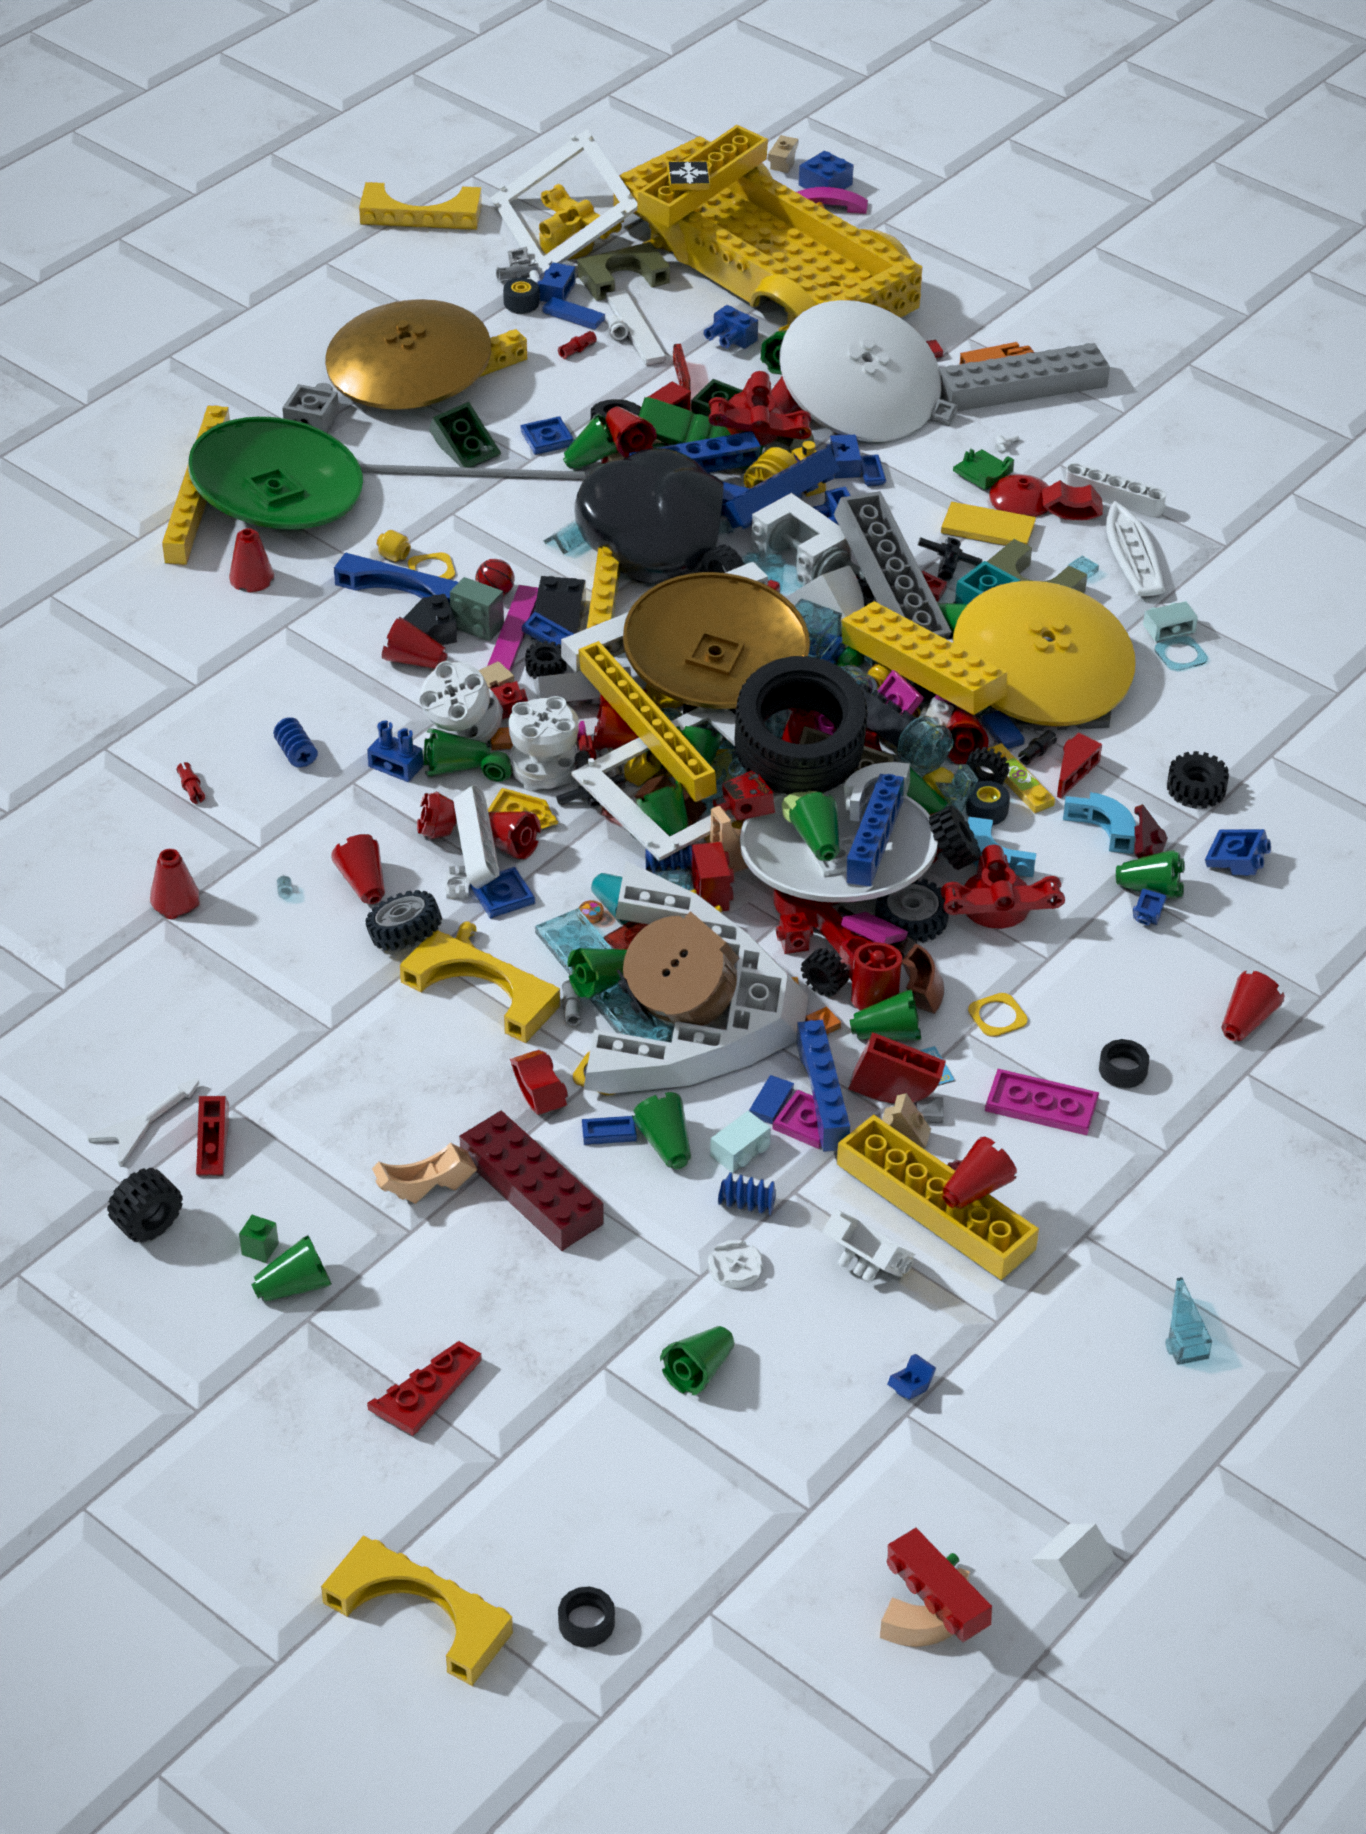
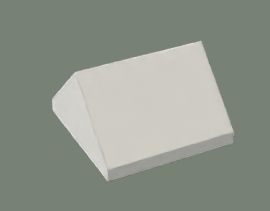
M1069 1524L1032 1559L1033 1564L1077 1597L1116 1561L1115 1555L1096 1524Z

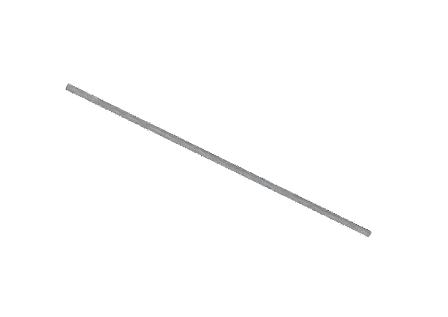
M359 464L362 472L585 479L586 475L582 471Z

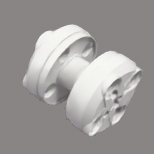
M441 662L422 685L419 704L427 718L435 724L436 729L470 738L474 733H477L475 737L470 739L487 743L497 732L502 720L503 708L496 695L488 688L482 674L475 667L462 662Z
M562 697L539 698L528 702H519L512 707V713L509 718V734L513 743L510 754L512 774L522 783L523 788L527 791H538L540 789H552L562 785H570L576 780L571 775V772L577 769L574 756L578 753L575 745L579 730L578 716Z

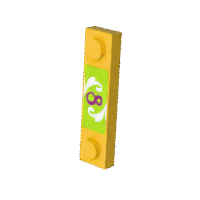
M1002 743L988 748L987 751L993 748L995 749L994 753L997 754L999 751L1002 753L1001 758H1007L1006 763H1009L1008 769L1010 770L1005 783L1034 814L1054 806L1055 798Z

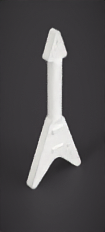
M195 1078L177 1086L178 1090L144 1115L88 1134V1142H118L117 1161L119 1166H123L149 1128L150 1123L183 1098H190L200 1084L199 1079Z

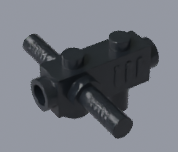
M922 537L919 538L918 546L935 551L937 555L941 556L937 577L942 580L950 581L953 578L959 560L974 566L982 563L981 558L964 553L960 549V541L955 538L948 537L945 543L941 542V544Z
M584 750L575 754L574 759L577 769L588 764V759L591 758L588 751ZM624 773L609 778L616 785L627 782ZM582 785L578 786V789L556 796L559 805L582 798V800L586 799L590 807L601 805Z

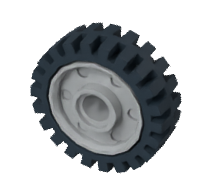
M924 878L921 882L917 879L907 887L878 897L876 900L875 916L908 931L907 937L916 941V944L918 939L924 943L927 942L928 937L933 940L936 938V934L940 936L943 930L946 929L949 914L944 909L945 899L941 896V887L937 888V884L934 882L928 884V880Z
M415 890L413 893L412 891H406L405 895L398 893L395 898L392 896L388 897L387 902L381 901L378 903L379 907L374 906L372 912L367 914L368 918L365 919V924L373 944L377 948H383L386 951L389 949L395 951L398 947L401 950L406 949L407 945L410 944L412 947L416 945L415 942L417 941L421 943L425 940V936H432V931H437L438 926L442 923V916L434 896L427 891L421 892L420 890Z

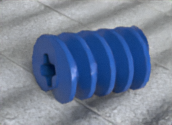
M287 717L276 724L273 731L274 738L290 764L300 768L312 764L318 756V751L300 722L296 718Z
M689 845L685 849H681L660 861L645 849L646 870L651 866L652 872L656 873L658 866H660L662 872L666 873L668 866H670L672 872L676 873L678 866H680L682 873H685L687 867L690 866L692 871V846Z
M729 1172L726 1179H723L721 1182L718 1205H721L726 1198L728 1207H732L736 1201L737 1208L743 1209L747 1203L748 1211L752 1212L756 1205H758V1212L760 1214H763L768 1207L769 1215L771 1216L776 1199L775 1182L771 1181L768 1188H766L764 1179H761L756 1186L754 1185L753 1177H750L748 1182L744 1183L743 1175L740 1174L738 1179L733 1181V1175Z

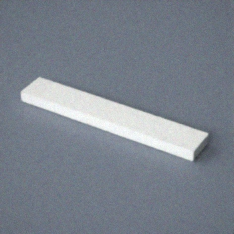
M624 289L606 293V299L614 313L628 325V336L645 365L665 362L666 356L627 291Z

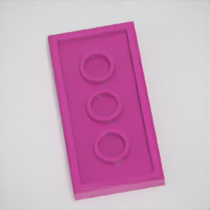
M997 1069L985 1104V1111L1087 1136L1100 1092Z

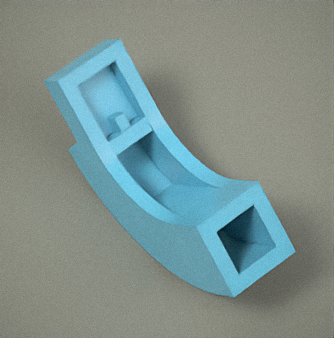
M1090 792V798L1065 797L1063 820L1095 824L1107 832L1110 839V852L1133 854L1135 845L1134 826H1136L1131 812L1123 804L1111 797Z
M969 817L968 824L974 833L975 839H977V845L982 856V851L985 847L993 844L999 845L992 838L993 820ZM1002 847L1004 854L1007 855L1009 867L1016 875L1034 876L1037 853ZM979 860L973 862V864L978 868Z

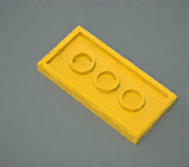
M951 501L941 526V533L1005 546L1013 539H1016L1028 545L1036 523V517Z

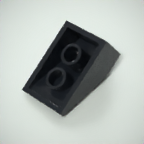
M541 576L535 612L574 634L578 633L586 603V580Z

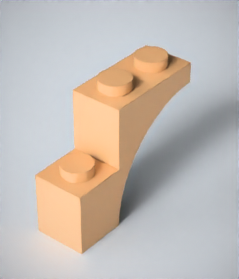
M450 1143L438 1153L422 1161L405 1165H390L379 1161L372 1170L377 1178L375 1181L379 1188L385 1192L390 1191L396 1194L402 1200L407 1199L416 1204L436 1184L453 1190L458 1189L477 1171V1168L468 1151Z

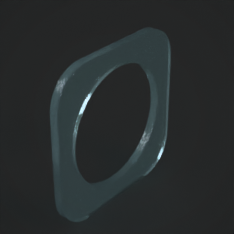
M1188 636L1159 642L1154 648L1164 664L1173 671H1182L1200 666L1208 660V656L1198 643ZM1185 644L1194 648L1198 656L1190 663H1176L1168 659L1164 651L1170 645Z

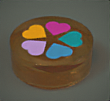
M585 901L579 906V918L584 923L595 924L604 917L603 905L598 901Z

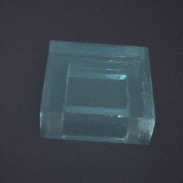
M1083 555L1068 564V566L1088 574L1087 579L1099 570V565Z

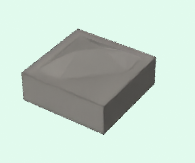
M527 247L508 251L510 266L516 263L519 265L530 264Z
M938 399L932 410L930 420L949 426L958 406Z
M926 1097L916 1102V1108L923 1114L926 1122L943 1123V1097Z

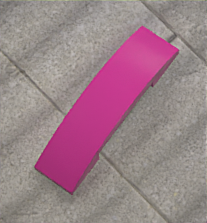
M815 187L797 191V193L813 201L815 204L822 202V204L847 206V213H867L868 200L848 190L833 187Z

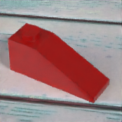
M1077 733L1072 739L1066 741L1063 747L1064 756L1058 783V798L1061 799L1100 762L1101 743L1081 733Z
M199 1096L197 1176L224 1175L229 1126V1102L226 1096Z

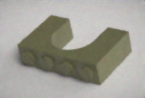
M651 242L577 259L578 277L596 301L606 299V293L615 291V279L611 274L617 271L639 273L652 288L670 283V265Z
M1013 539L987 561L1020 579V581H1033L1020 575L1031 564L1032 547L1016 539ZM1068 566L1055 578L1042 582L1063 585L1085 593L1088 574Z

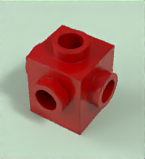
M517 681L490 689L496 695L503 708L502 719L510 717L512 707L516 703L528 702L525 689L520 690Z
M804 912L780 915V924L776 926L777 940L781 942L784 954L809 951L810 937L813 936V926L811 921L807 922Z

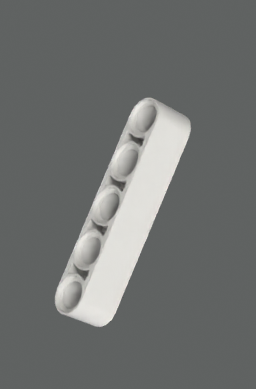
M1071 463L1066 468V485L1084 487L1091 484L1101 496L1103 502L1112 504L1116 501L1128 510L1150 517H1160L1164 513L1166 492L1162 489L1079 463Z
M472 785L454 797V807L466 875L471 885L476 889H480L499 876V867L486 798L478 786Z

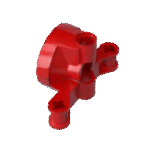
M764 371L752 373L743 391L735 394L729 401L722 397H715L709 401V408L711 410L709 415L710 424L726 427L731 435L752 431L760 445L771 443L778 436L804 440L809 438L812 433L809 427L811 422V414L809 412L797 411L783 414L781 407L771 395L770 376Z
M994 844L983 849L982 856L979 858L977 873L969 878L965 885H961L958 882H948L940 890L941 896L945 899L944 909L946 913L950 915L966 914L976 924L996 929H1004L1019 924L1025 920L1030 910L1056 909L1065 903V895L1060 890L1062 886L1061 880L1058 877L1047 876L1032 885H1027L1009 867L1007 855L1004 854L1003 848Z

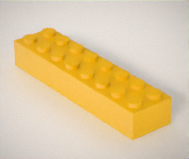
M735 125L684 160L708 162L710 190L671 191L667 171L638 191L637 212L664 226H672L767 160L768 139L744 127Z
M875 601L841 620L842 643L887 668L897 671L900 675L973 715L1007 696L1006 671Z
M874 1114L838 1143V1166L1000 1280L1005 1278L1036 1250L1039 1228L990 1194L962 1209L950 1208L942 1198L944 1195L942 1189L955 1170Z

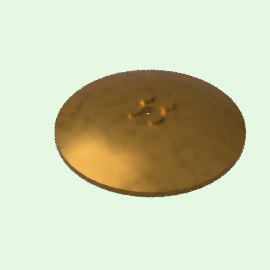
M403 300L372 308L347 322L330 341L326 351L325 364L328 377L333 386L344 396L357 403L381 409L418 408L453 397L475 382L483 373L490 360L491 340L484 323L476 315L463 307L438 300Z
M693 573L678 576L657 584L646 591L633 604L628 612L623 629V645L626 657L634 671L644 682L661 694L676 701L712 709L736 708L742 685L746 683L747 678L756 672L758 668L776 659L790 656H808L810 648V638L806 623L800 612L786 597L761 582L728 573ZM717 652L720 655H712V653Z

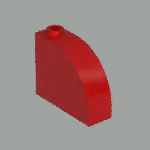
M872 1032L853 1070L848 1089L878 1101L894 1104L897 1095L907 1093L912 1102H917L928 1097L937 1088L942 1078L946 1061Z

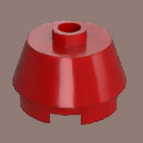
M437 791L431 794L425 793L420 803L422 807L421 817L417 819L418 834L426 836L427 839L449 836L452 833L453 827L457 824L454 801Z

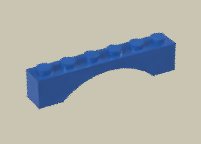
M346 552L334 567L335 585L355 591L369 588H389L405 591L420 598L445 594L449 605L450 591L459 583Z
M823 1020L797 1022V1049L800 1061L806 1068L811 1084L823 1152L838 1151V1143L850 1134V1123Z

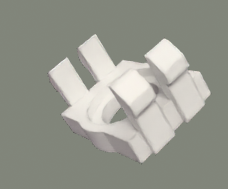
M459 865V873H455V866H449V873H446L445 881L446 897L450 899L469 898L470 882L465 873V865ZM462 883L464 885H459V890H455V885L452 884Z

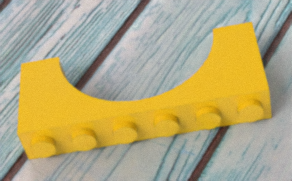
M365 182L359 206L360 224L477 230L482 207L481 187L462 186L460 192L454 198L444 203L430 206H413L391 198L385 191V183Z
M439 930L433 931V935L427 937L400 964L401 983L419 992L424 991L427 987L438 981L459 976L482 978L498 985L508 994L512 1001L509 1010L504 1015L505 1034L524 1043H527L561 1006L560 988L554 984L545 982L533 974L522 971L512 964L499 960L491 954L478 950L470 944L455 939Z
M364 1535L321 1586L323 1604L346 1617L363 1603L378 1596L393 1593L418 1595L439 1605L448 1614L456 1629L453 1644L446 1654L447 1673L470 1686L474 1685L513 1634L512 1616L504 1608L495 1607L487 1603L480 1595L465 1591L454 1581L441 1578L426 1566L421 1567L410 1561L406 1555L395 1553L386 1548L379 1540H372Z

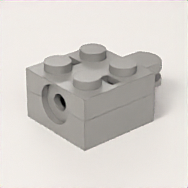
M318 383L315 387L298 384L282 407L283 418L302 422L327 432L339 414L338 392L333 391L332 386L327 383Z

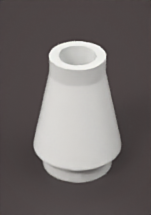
M617 315L610 316L608 318L610 336L616 340L624 339L629 331L628 325Z

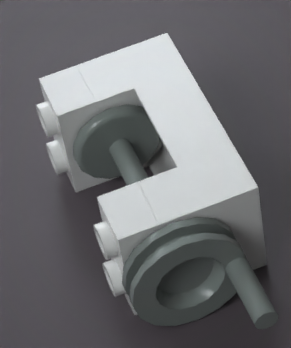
M790 493L752 514L751 549L764 559H768L788 547L797 553L796 581L800 585L805 586L823 574L849 565L857 577L866 581L861 568L851 561V548L840 526L794 494Z

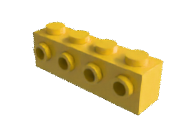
M517 329L491 337L490 360L479 377L527 360V338Z

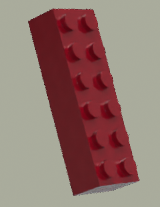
M502 1110L459 1136L460 1148L468 1151L477 1168L476 1172L561 1251L604 1224V1203Z

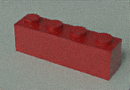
M916 1527L888 1544L886 1561L891 1572L895 1575L898 1574L905 1581L909 1591L917 1594L924 1601L928 1611L931 1614H936L943 1621L945 1628L950 1634H955L962 1642H965L991 1625L992 1605Z

